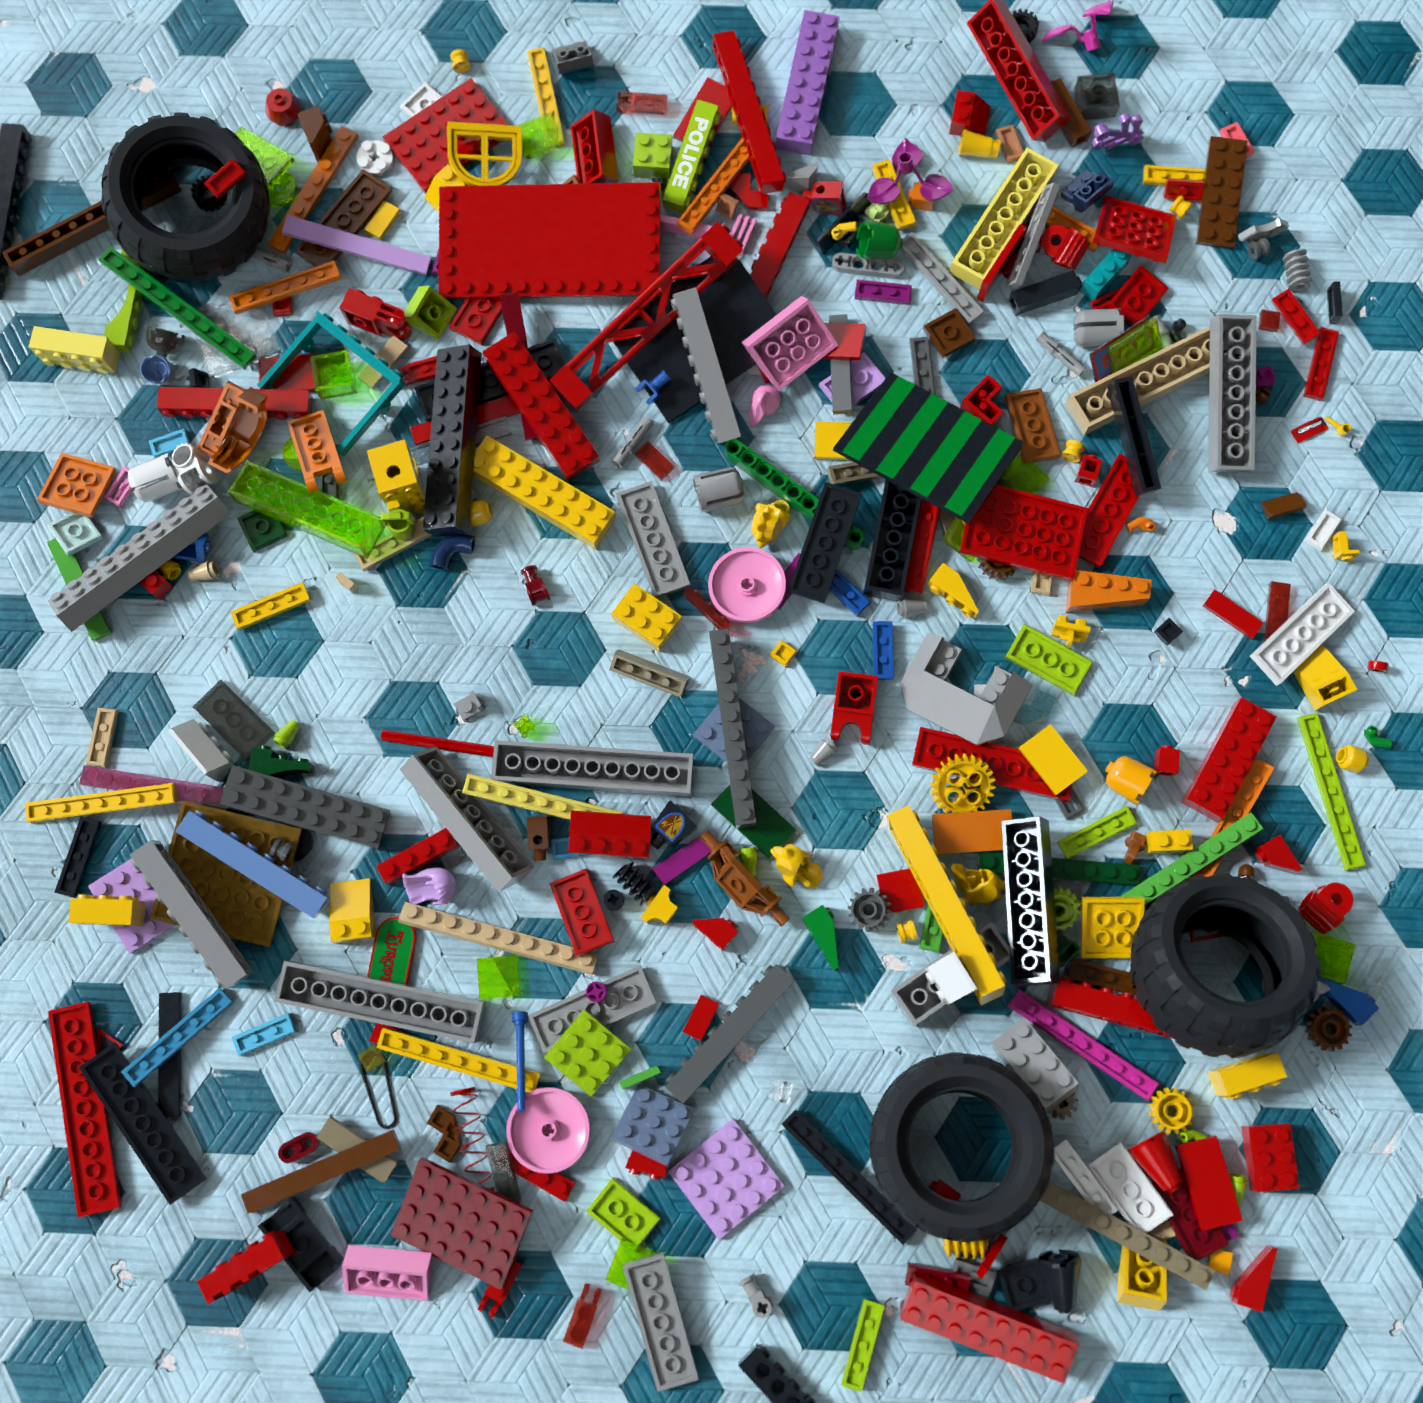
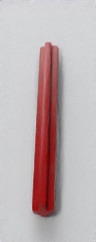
M382 730L381 740L427 748L437 746L441 750L493 757L494 746L389 730Z

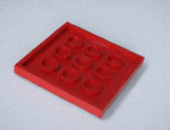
M1105 195L1092 243L1102 247L1113 248L1119 252H1127L1137 257L1151 259L1154 262L1166 263L1177 215Z

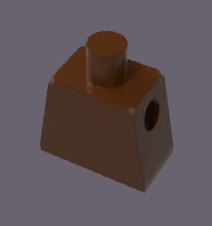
M550 816L526 817L528 849H534V861H545L546 849L551 848ZM538 835L543 838V842L541 844H539L536 840V837Z

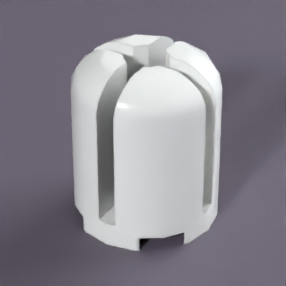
M169 453L134 466L129 470L128 482L130 487H136L133 493L142 502H151L183 489L177 479L175 466L168 458Z

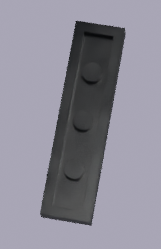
M80 816L54 893L72 898L77 897L102 824L101 821Z

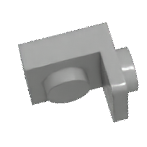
M472 690L470 695L457 701L454 705L465 722L483 712L482 705L485 702L479 693L475 694Z

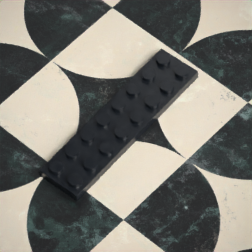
M556 338L528 347L530 355L548 381L566 365ZM487 362L481 364L478 405L508 395ZM435 380L414 387L426 422L432 420Z
M115 1042L82 1064L79 1069L168 1204L172 1205L207 1180V1178L145 1084L141 1082L135 1088L121 1073L131 1063Z

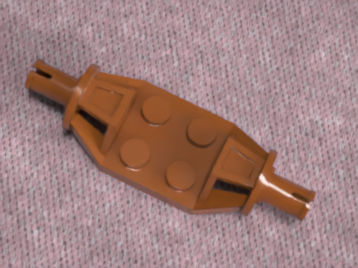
M709 829L699 837L711 850L707 858L712 862L714 880L741 909L759 913L761 917L770 914L780 927L790 919L778 906V902L782 899L781 896L778 897L768 884L764 887L761 886L758 880L739 862L737 858L740 853L729 844L730 841L728 839L719 842ZM719 853H720V855H721V857H722V859H723V861H724V863H725V864L723 865V867H722V864H721V861H720V858H719V855H718ZM757 899H759V900H761L762 902L766 903L767 906L765 907V906H763V905H761V904H758V903H756V902H754V901L757 900Z

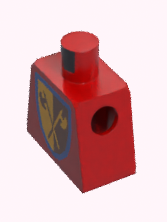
M816 181L813 190H804L802 197L810 199L815 212L841 216L844 213L847 200L842 181Z

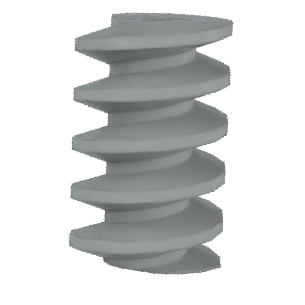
M1306 249L1292 250L1284 255V268L1286 270L1287 283L1289 284L1288 289L1291 292L1304 291L1310 287L1307 283L1312 281V277L1308 276L1311 274V271L1308 270L1310 267L1309 263H1305L1308 261V257L1304 256L1307 253Z

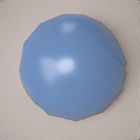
M152 355L142 360L140 372L145 381L160 384L170 378L172 367L166 357Z

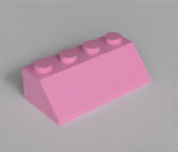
M348 1245L342 1264L344 1291L347 1294L428 1301L432 1275V1253Z

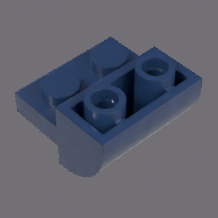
M1086 169L1062 189L1060 195L1074 205L1075 211L1084 212L1113 187V180L1101 172L1095 175Z

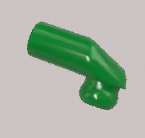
M1368 726L1364 730V736L1371 746L1391 748L1392 740L1380 738L1375 726Z

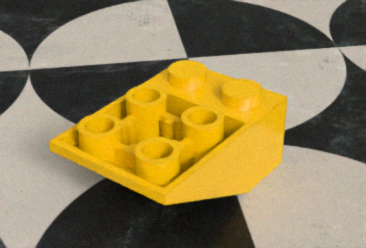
M1323 644L1293 671L1314 711L1357 690L1349 673Z

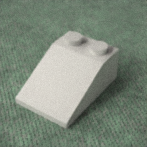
M955 952L926 968L927 973L925 975L931 985H936L938 989L936 993L942 1002H946L947 1005L977 989Z

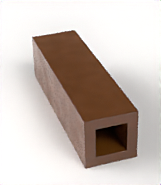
M1062 79L1051 80L1053 87L1071 116L1060 128L1069 145L1073 148L1087 142L1091 130Z

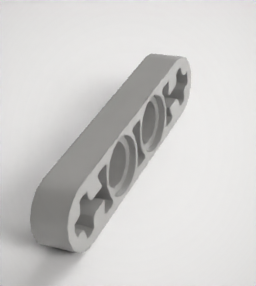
M837 253L832 259V268L836 272L898 279L904 271V264L897 259L859 258L856 254ZM839 260H842V265H838ZM861 261L864 266L858 269L854 267V263ZM878 263L882 266V269L876 271L872 268V265ZM894 266L897 267V272H893Z

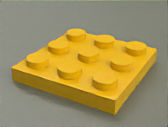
M1082 897L1080 947L1082 949L1080 950V957L1131 958L1133 936L1144 916V897Z

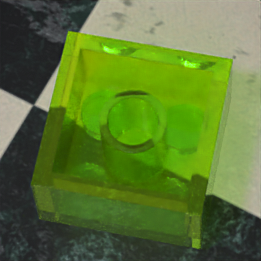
M348 350L310 356L315 391L320 400L358 393L353 359Z
M1312 932L1317 943L1315 948L1316 955L1320 958L1321 962L1319 977L1341 985L1346 984L1356 944L1319 932Z

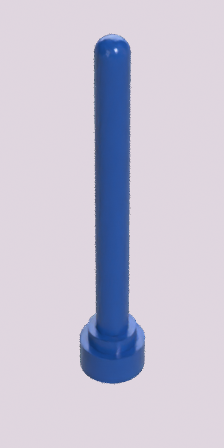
M527 1012L512 1013V1023L516 1027L517 1110L519 1112H524L526 1109L524 1027L528 1022Z

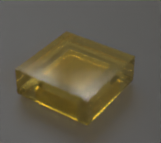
M373 1044L357 1055L367 1073L386 1062L379 1048H376V1044Z

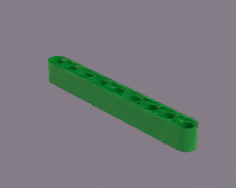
M730 439L726 442L725 456L730 462L780 499L787 501L791 507L812 521L819 502L818 498L739 440ZM736 448L738 451L731 453L729 449ZM751 459L753 460V462L751 464H746L744 460ZM766 470L768 474L761 475L759 471ZM781 481L783 485L776 486L774 482ZM796 492L798 496L791 497L789 493ZM811 503L814 507L808 509L804 504ZM852 524L845 547L855 551L861 548L864 534ZM855 536L858 537L860 541L855 543L852 542L850 538Z

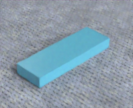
M287 1013L232 1037L238 1056H242L297 1032L291 1013Z

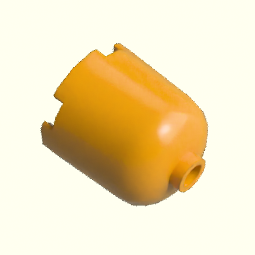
M1121 756L1115 762L1110 761L1105 770L1108 773L1106 784L1117 794L1138 805L1140 800L1136 798L1138 796L1142 798L1151 783L1152 778L1150 775L1155 776L1157 771L1129 756Z

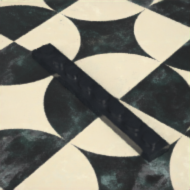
M796 1109L782 1122L781 1125L902 1245L917 1231L912 1224L894 1210L888 1200Z

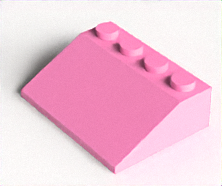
M800 296L742 342L750 356L777 391L783 389L838 346L810 300L803 296Z

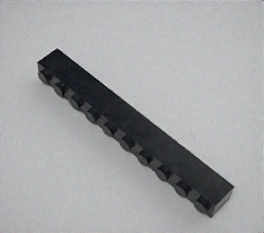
M2 123L0 129V300H2L6 289L5 279L8 275V262L2 252L11 248V244L14 241L13 232L17 224V209L20 207L19 198L23 190L22 180L26 173L25 163L28 159V146L31 142V134L23 124Z

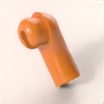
M1138 517L1125 525L1128 532L1136 529L1152 532L1156 529V523L1145 517Z

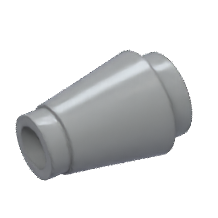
M902 599L897 602L898 616H903V618L921 614L927 610L925 601Z
M827 737L824 740L821 739L809 759L818 766L835 754V750L838 747Z

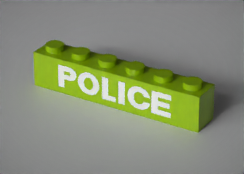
M697 100L663 197L664 208L684 213L691 204V193L697 188L698 174L701 175L704 166L702 163L703 159L707 158L709 153L708 144L710 141H713L715 136V124L718 125L720 122L721 114L719 113L718 105Z

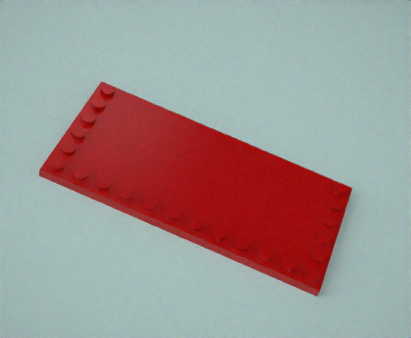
M660 182L439 186L438 293L445 299L500 298L502 294L517 292L519 293V298L639 296L660 277Z

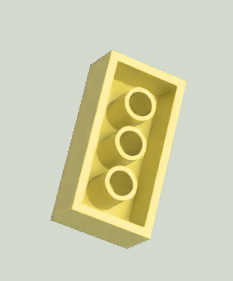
M36 326L33 328L28 346L45 365L54 366L56 364L68 369L76 367L83 371L96 370L102 374H108V372L116 373L120 357V351L108 337Z

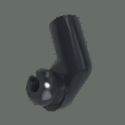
M1180 318L1174 321L1169 334L1174 343L1183 339L1181 333L1183 328L1186 327L1184 319Z

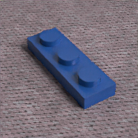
M873 621V675L878 676V680H893L892 621Z

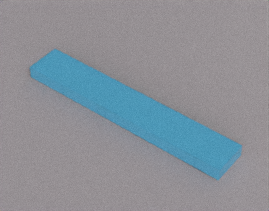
M221 987L218 988L123 1069L121 1073L136 1088L234 1002Z

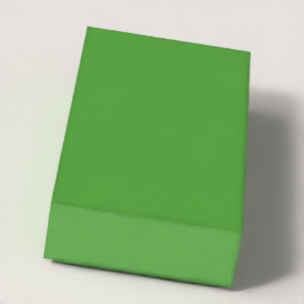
M656 1065L620 1081L621 1088H628L660 1074L659 1066Z

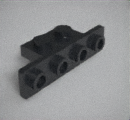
M863 192L816 240L821 254L824 255L835 243L849 249L857 241L858 231L848 232L841 239H834L831 232L833 228L841 223L857 221L859 229L861 223H865V220H871L864 216V211L871 205V201L867 199L868 193Z

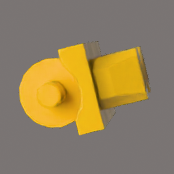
M1059 615L1052 628L1051 636L1065 640L1066 646L1071 647L1072 642H1086L1091 627L1087 626L1086 619H1076L1075 624L1068 623L1067 616Z

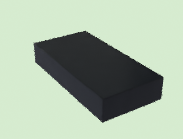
M1334 281L1327 289L1330 324H1337L1343 316L1340 281Z

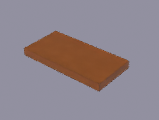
M1042 389L1005 394L1004 399L1015 437L1024 441L1020 450L1023 464L1060 459L1061 452Z

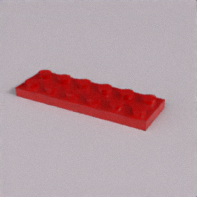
M1120 453L1088 508L1078 556L1098 568L1104 562L1139 496L1135 497L1126 458Z

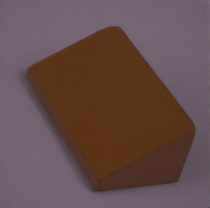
M1298 492L1260 503L1267 521L1302 511L1307 507Z

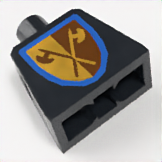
M670 800L651 826L657 834L650 840V844L657 850L665 842L673 848L694 833L698 827Z

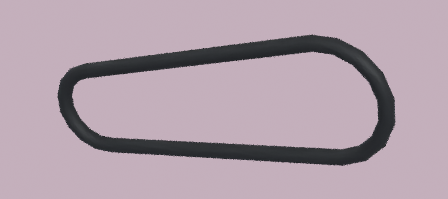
M371 1052L364 1055L359 1064L360 1072L376 1121L381 1128L388 1129L396 1123L397 1115L386 1062L379 1053ZM372 1055L378 1056L381 1059L394 1116L393 1122L387 1126L381 1124L363 1071L364 1060Z

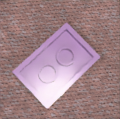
M865 352L862 353L861 360L850 361L852 407L876 391L885 380V377ZM830 375L819 383V387L832 402Z

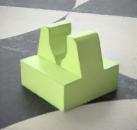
M872 203L864 211V216L877 222H882L890 214V210L886 208L885 204Z

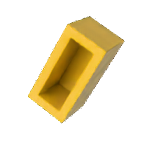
M1191 830L1150 831L1145 834L1147 838V854L1187 853L1193 850Z

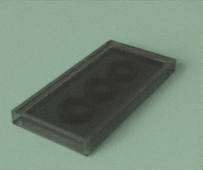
M219 680L193 706L247 761L251 758L252 748H259L260 745H264L275 734L222 680Z

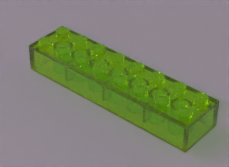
M246 460L228 490L234 502L366 559L370 556L386 527L383 526L379 516L320 491L310 494L306 485Z

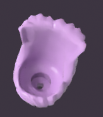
M429 868L415 875H407L406 873L402 875L409 902L412 904H418L426 900H439L432 904L445 905L449 903L456 893L455 878L447 869Z

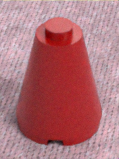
M1164 1130L1128 1149L1134 1160L1163 1191L1168 1190L1171 1193L1181 1188L1179 1183L1182 1182Z

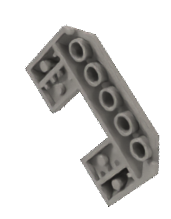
M927 633L899 683L907 710L975 745L1004 738L1033 685L1014 671L1011 674L996 667L981 696L978 698L946 682L962 653V649L944 641L943 636Z

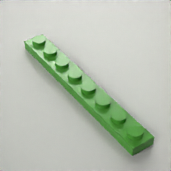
M1250 812L1120 897H1144L1146 906L1165 891L1187 880L1263 831L1264 828Z

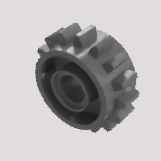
M870 887L869 892L862 888L861 894L855 892V899L850 898L852 905L847 907L851 910L848 917H853V925L859 924V930L865 927L866 932H870L872 927L874 931H878V926L884 928V922L890 921L888 914L893 912L889 910V906L892 903L886 901L887 895L881 896V890H877L874 893V888ZM872 904L874 906V913L869 916L866 913V907Z

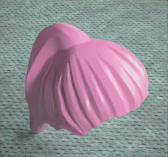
M771 385L759 386L754 391L751 409L748 413L750 426L758 424L764 417L774 414L779 409L781 395Z

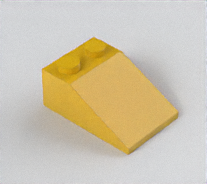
M370 878L330 884L329 926L331 942L339 944L375 938L376 929Z
M1155 1238V1239H1157V1240H1159V1241H1161V1242L1167 1244V1240H1162V1239ZM1122 1246L1117 1281V1302L1160 1311L1167 1302V1269Z

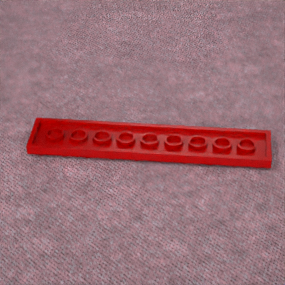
M91 1002L48 1011L77 1216L82 1217L120 1208L122 1204L108 1112L79 1069L82 1064L99 1054Z

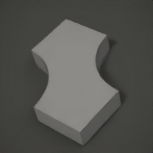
M1278 218L1265 225H1254L1239 234L1238 237L1240 241L1249 243L1257 241L1260 237H1274L1288 229L1289 225L1287 221Z

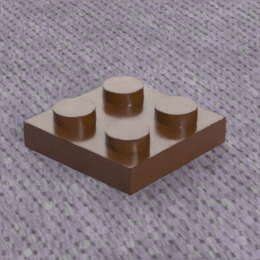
M956 308L925 324L923 327L942 358L975 341V336Z

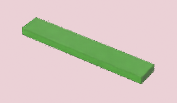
M55 538L47 542L66 585L83 575L84 572L75 554L68 557ZM99 611L84 623L91 640L94 642L112 633L102 611Z

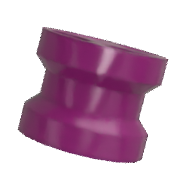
M592 982L587 986L586 996L590 1001L600 1003L605 1000L607 989L600 982Z

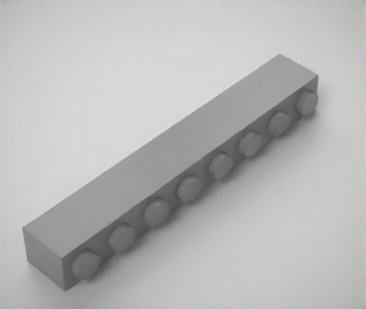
M695 287L673 294L671 305L674 311L677 310L679 316L676 319L679 330L683 329L685 337H682L685 349L688 348L690 352L688 356L689 364L691 367L694 366L696 372L693 375L696 385H700L701 388L699 396L701 403L705 404L707 408L705 416L707 422H711L713 428L710 430L713 441L716 440L718 444L741 437L697 289Z

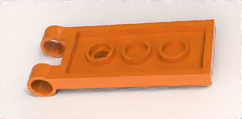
M324 410L287 421L309 493L319 491L316 477L331 472L334 473L338 485L347 482Z

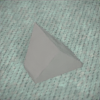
M817 162L787 173L786 183H784L783 187L802 195L804 190H811L818 174Z

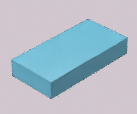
M185 428L149 440L154 458L169 453V455L173 454L174 449L177 448V445L180 446L181 443L185 444L187 442L191 444Z

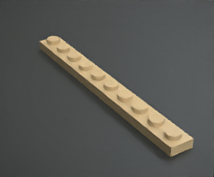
M408 902L404 903L398 919L399 923L589 975H593L598 959V954L593 952L577 957L571 946Z

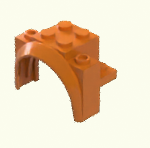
M230 381L226 382L197 449L212 456L209 459V465L228 474L247 459L256 446L267 421L268 413L265 405L268 398L267 395L252 387L245 390Z

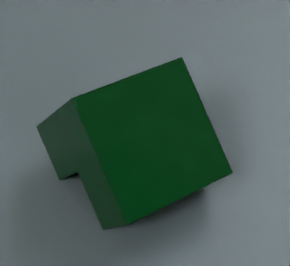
M1061 932L1057 933L1059 968L1065 967L1082 949L1075 941L1069 940Z

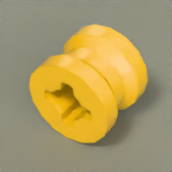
M458 49L451 53L452 67L455 72L463 73L470 69L471 66L466 50Z
M1180 195L1169 211L1171 213L1175 212L1178 218L1182 219L1193 204L1186 202L1184 197Z
M1067 440L1066 450L1063 451L1062 457L1070 462H1079L1081 459L1080 454L1085 448L1084 444L1076 440Z
M912 920L907 921L906 924H896L901 944L909 939L917 940V933Z

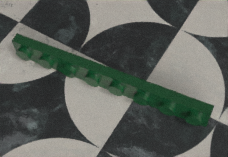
M978 852L977 870L987 869L995 874H1005L1004 854ZM1052 858L1053 879L1137 886L1139 885L1140 865Z

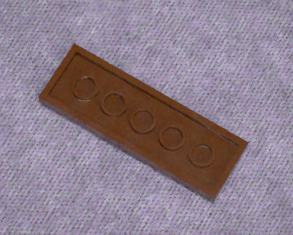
M1216 136L1209 138L1204 174L1205 184L1201 198L1196 236L1197 245L1227 249L1234 248L1248 143L1246 140Z
M362 169L317 224L357 235L372 218L382 202L386 201L392 194L393 190ZM304 240L294 250L297 255L315 267L334 260L336 261L342 254V251Z

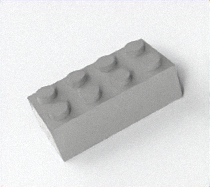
M1025 1018L992 1042L993 1050L1006 1066L1019 1074L1029 1087L1036 1092L1046 1114L1079 1089L1078 1081Z

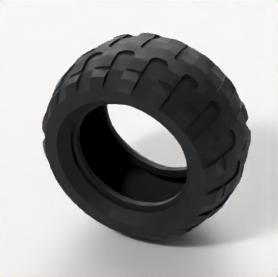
M182 112L166 117H161L160 114L148 118V122L141 126L134 125L125 132V138L120 142H116L112 147L101 181L103 212L112 234L124 252L154 274L163 275L173 281L186 283V280H197L199 283L212 281L211 278L220 275L225 277L236 271L237 266L243 262L246 263L252 257L258 243L263 239L267 230L270 213L267 181L260 163L253 152L243 144V141L227 127L219 126L214 120L204 116L200 118L190 117L188 113ZM233 158L247 173L241 181L231 188L233 191L232 200L226 214L217 224L205 231L194 234L168 232L151 223L142 213V200L148 185L156 176L172 167L193 165L216 173Z
M1214 873L1212 876L1206 877L1201 874L1193 876L1165 891L1147 909L1139 922L1132 940L1130 978L1131 983L1136 986V998L1141 1008L1147 1010L1153 1019L1152 1023L1162 1033L1165 1031L1169 1036L1176 1039L1175 1042L1187 1049L1191 1047L1199 1050L1203 1055L1218 1058L1219 1056L1229 1055L1231 1058H1240L1278 1045L1301 1024L1306 1014L1310 1011L1318 988L1317 982L1321 973V962L1315 951L1317 947L1315 937L1308 930L1304 923V918L1278 892L1244 876L1241 878L1232 876L1229 873ZM1196 930H1209L1225 934L1242 944L1253 955L1261 969L1265 985L1264 998L1256 1001H1234L1221 997L1204 987L1194 977L1185 963L1181 950V935Z
M952 1052L919 1061L901 1073L886 1089L872 1118L869 1152L874 1175L881 1191L894 1210L907 1222L919 1230L941 1239L974 1242L1002 1235L1015 1227L1031 1214L1041 1197H1043L1049 1184L1055 1158L1052 1126L1036 1092L1014 1070L982 1055ZM965 1093L983 1099L996 1109L1009 1130L1012 1145L1009 1168L1002 1181L991 1192L980 1198L969 1201H953L933 1192L922 1182L912 1165L909 1154V1133L912 1123L919 1110L928 1101L940 1095Z

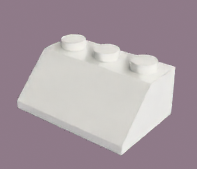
M192 719L168 730L204 775L218 781L234 765L231 762L233 757L226 750L223 752L220 749L221 743L215 736L210 737L207 733L209 729L202 721L198 723Z

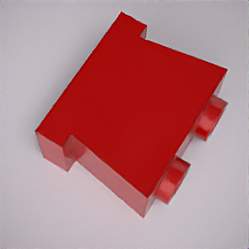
M634 1150L631 1151L625 1168L629 1169L628 1173L641 1176V1172L648 1173L649 1178L661 1180L662 1177L666 1178L667 1166Z

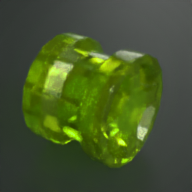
M525 714L521 715L519 721L512 723L524 738L528 736L531 730L534 731L537 728Z

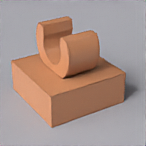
M722 193L715 211L732 219L739 200Z

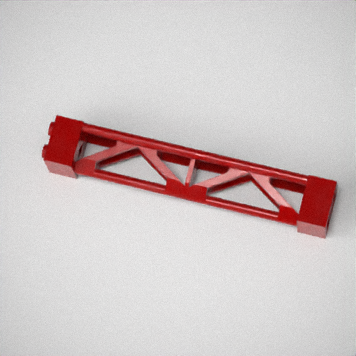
M717 221L694 245L550 379L551 384L577 412L594 397V393L678 315L677 310L674 311L673 309L668 314L665 313L673 280L707 274L708 276L696 287L699 296L724 271L727 272L742 258L744 252L743 244L738 238L734 239L729 234L731 231L724 223L720 224ZM704 250L716 262L687 267ZM661 292L662 296L656 321L654 322L643 308ZM637 313L650 325L620 331ZM636 337L642 338L601 377L598 376L606 343ZM595 355L587 387L576 376L575 372Z

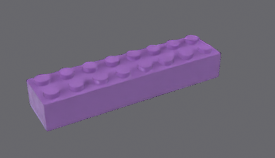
M804 10L776 135L777 150L811 156L836 43L840 16Z

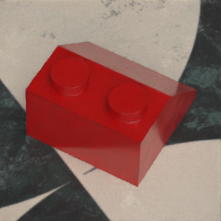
M957 90L949 134L962 136L963 130L966 129L985 136L991 106L976 93Z

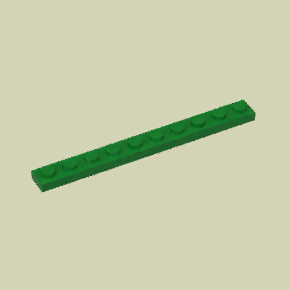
M111 246L98 259L103 266L243 370L256 358L254 352Z

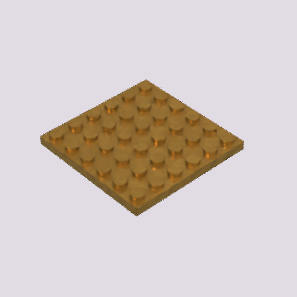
M182 801L168 851L230 938L271 947L283 899L175 831L188 811L196 812V810H199L207 815L206 820L213 823V821L220 823L224 826L223 830L228 834L234 832L241 837L240 841L247 845L249 842L259 848L257 852L263 856L265 853H270L278 837L282 838L286 843H293L292 851L285 862L281 861L277 856L273 857L276 859L274 863L279 866L284 864L292 869L302 829ZM155 897L150 919L180 926L176 920L173 921L169 917L166 905L164 903L161 904Z

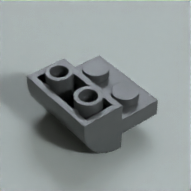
M586 41L552 49L558 75L594 66L592 53Z

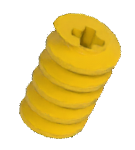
M943 1239V1248L948 1258L951 1257L952 1252L955 1253L956 1258H959L960 1253L963 1252L965 1259H967L970 1252L973 1259H976L977 1253H980L981 1258L984 1259L988 1250V1239L974 1242Z

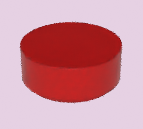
M1368 661L1367 669L1375 672H1387L1389 663Z

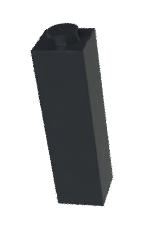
M1072 270L1012 291L1009 302L1015 316L1077 295L1081 287V280Z

